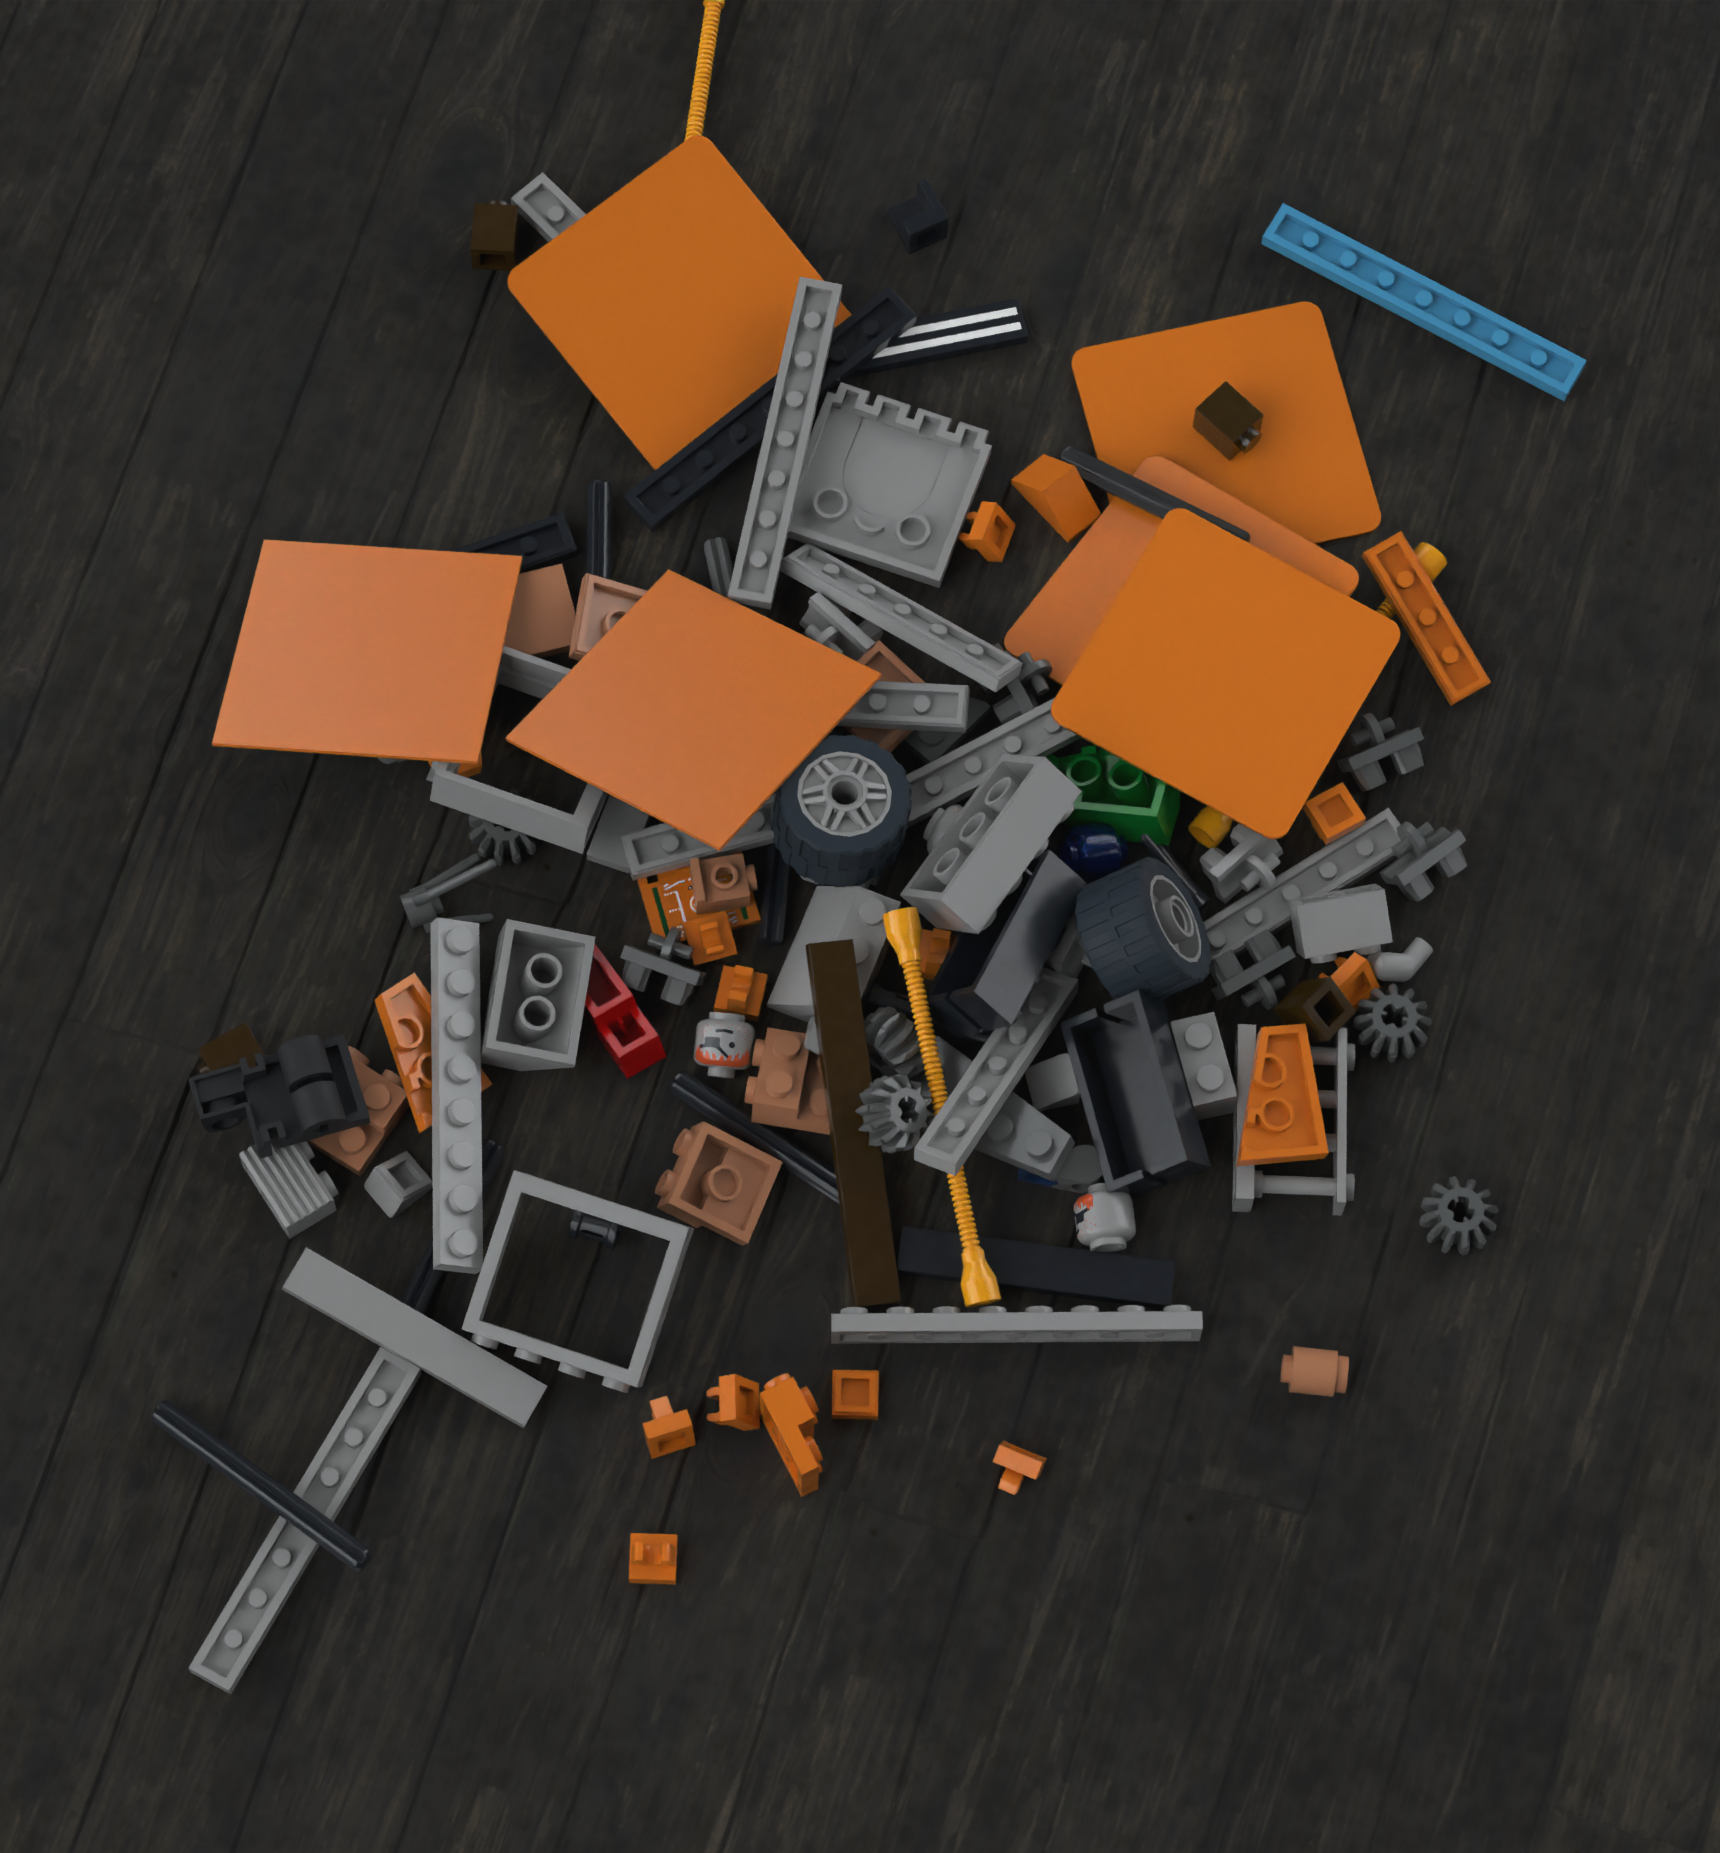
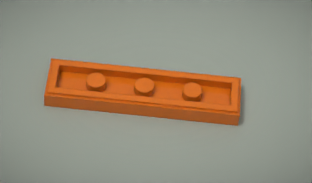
M1402 531L1363 552L1361 556L1450 706L1490 684L1491 681Z

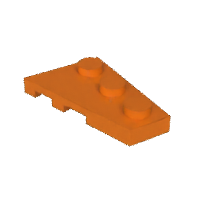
M414 972L380 994L374 1001L420 1134L432 1126L431 995ZM481 1068V1092H483L492 1083Z
M1306 1023L1262 1027L1257 1035L1236 1167L1325 1159L1329 1151Z

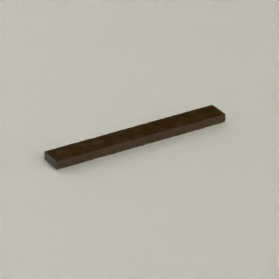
M853 939L809 943L805 948L853 1307H869L901 1302L881 1147L869 1145L870 1133L858 1130L864 1123L863 1117L854 1112L864 1105L859 1094L865 1089L870 1088L872 1079Z

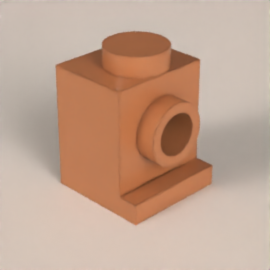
M743 853L699 860V858L690 859V878L696 914L750 906V892L757 891V880L754 864L745 865ZM731 875L733 877L732 881L727 884H721L716 880L718 876Z

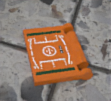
M742 852L734 853L731 855L742 854ZM690 866L656 874L657 882L648 884L647 877L637 880L652 933L667 937L670 929L676 927L682 930L679 943H684L686 939L681 922L721 912L696 914ZM731 875L716 877V880L721 884H727L733 879ZM753 891L750 892L749 907L726 910L731 930L761 922Z

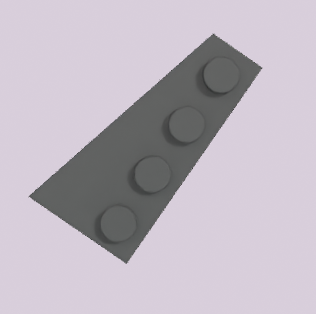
M937 1035L935 1038L937 1041L935 1046H938L937 1051L939 1052L937 1057L941 1059L939 1062L942 1064L940 1068L943 1069L941 1074L944 1075L942 1080L946 1082L944 1084L947 1087L945 1091L948 1092L946 1097H949L973 1061ZM923 1069L916 1077L913 1076L911 1081L921 1082L920 1095L930 1097L932 1093H929L930 1088L927 1086L929 1082L926 1081L928 1076L925 1075L926 1070ZM1012 1091L974 1149L1054 1182L1075 1142L1070 1134ZM930 1099L926 1107L927 1111L933 1114L935 1111L932 1109L933 1104H931L933 1099ZM932 1118L929 1122H926L928 1127L934 1118Z

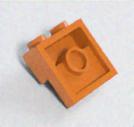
M785 1373L768 1381L764 1385L765 1390L760 1392V1417L801 1497L818 1489L819 1473L823 1472L820 1461L823 1458L814 1440V1425L818 1423L815 1413L818 1412V1407L808 1387L805 1386L799 1389L794 1377H790L788 1373Z

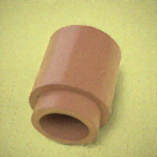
M1293 1346L1291 1355L1283 1354L1280 1382L1289 1383V1392L1330 1397L1334 1396V1392L1345 1393L1348 1380L1349 1357L1339 1356L1336 1350Z

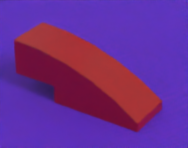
M594 944L583 1014L626 1078L629 1079L665 1058L666 1054L658 1033L638 1008L633 994L596 944Z

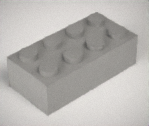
M1002 754L901 892L900 896L913 907H917L918 912L936 928L979 934L980 931L989 927L995 920L997 915L996 909L1006 895L1011 894L1021 884L1023 879L1022 873L1029 863L1044 852L1049 843L1048 837L1056 826L1070 816L1074 809L1073 803L1082 791L1045 757Z

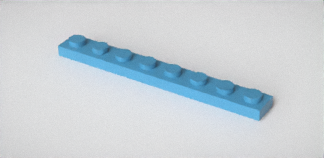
M1284 203L1262 237V245L1564 402L1585 368L1587 360Z

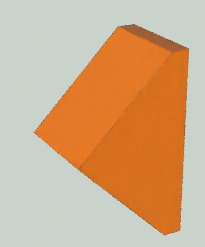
M1043 454L1011 479V484L1068 544L1092 526L1101 515L1074 465Z

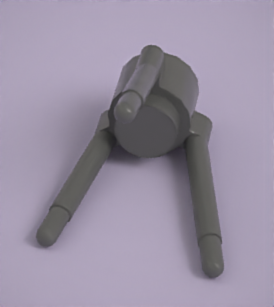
M475 853L428 882L410 889L408 893L400 895L412 929L423 925L426 933H430V923L437 918L436 915L445 912L439 896L496 867V861L491 859L467 870L481 860L479 853ZM491 913L448 917L446 919L486 923L493 921L494 916Z

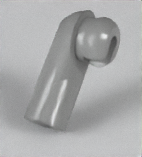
M1416 937L1403 953H1384L1379 951L1370 954L1367 960L1377 979L1405 982L1413 977L1433 953V949L1425 940Z

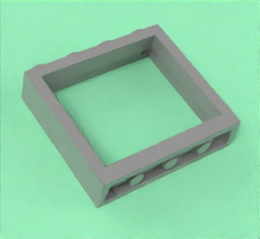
M504 646L494 692L497 685L501 684L543 699L571 669ZM432 761L431 769L426 780L433 782L430 801L581 854L586 847L608 796V793L587 783L575 813L572 815L458 775L457 772L462 763Z
M514 1170L462 1330L473 1333L471 1342L497 1350L499 1342L516 1347L514 1356L530 1362L541 1364L543 1357L560 1362L558 1371L584 1379L586 1371L604 1376L602 1385L614 1390L628 1393L630 1385L642 1387L694 1228ZM524 1193L670 1241L628 1369L482 1321Z

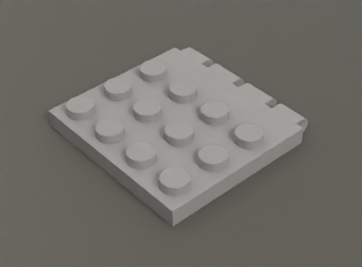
M841 382L836 394L827 392L811 432L787 538L805 544L810 543L817 548L939 588L991 455L992 445L985 444L989 431L960 421L955 433L949 432L952 418L918 408L914 420L910 419L908 416L911 405L879 394L873 406L867 405L870 391Z

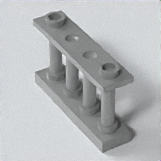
M1238 1024L1234 1038V1085L1238 1097L1233 1115L1232 1211L1251 1212L1254 1197L1262 1198V1193L1333 1196V1215L1342 1216L1346 1201H1353L1355 1188L1354 1174H1346L1347 1071H1354L1355 1044L1347 1043V1028H1340L1337 1031L1334 1047L1310 1046L1313 1065H1334L1333 1090H1318L1321 1108L1333 1109V1134H1326L1328 1151L1333 1152V1178L1263 1175L1262 1170H1255V1165L1236 1167L1257 1041L1256 1025Z

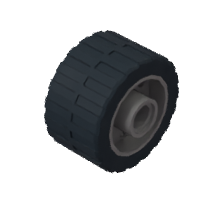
M829 735L824 738L776 790L771 831L774 833L773 841L775 846L781 852L783 860L787 865H791L796 870V873L802 877H807L814 880V883L821 885L828 884L835 887L857 886L882 875L884 870L888 866L891 867L895 862L898 852L902 849L911 812L912 800H910L912 790L910 782L907 781L904 768L901 764H898L894 759V755L888 750L882 749L877 743L869 739L867 741L853 735Z
M1146 857L1080 889L1076 899L1075 917L1082 946L1100 982L1114 999L1136 990H1141L1148 993L1152 998L1155 997L1158 1000H1163L1203 982L1207 978L1211 957L1205 925L1188 889L1168 865L1156 858Z

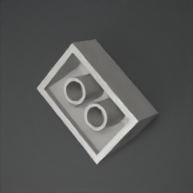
M817 886L767 1002V1007L809 1023L810 1018L814 1017V1008L805 946L809 943L853 939L863 1010L890 946V942L886 937L882 915L889 911L900 909L901 902L860 886Z
M510 919L506 920L498 935L481 1037V1063L518 1071L574 1068L596 937Z

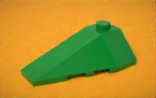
M1096 745L1081 748L1082 753L1056 757L1051 753L1045 756L1082 791L1073 803L1074 809L1072 813L1061 824L1082 829L1087 827L1083 825L1097 823L1098 825L1089 826V831L1132 842H1142L1141 835L1148 834L1155 844H1170L1180 809L1179 790L1104 749L1098 750Z

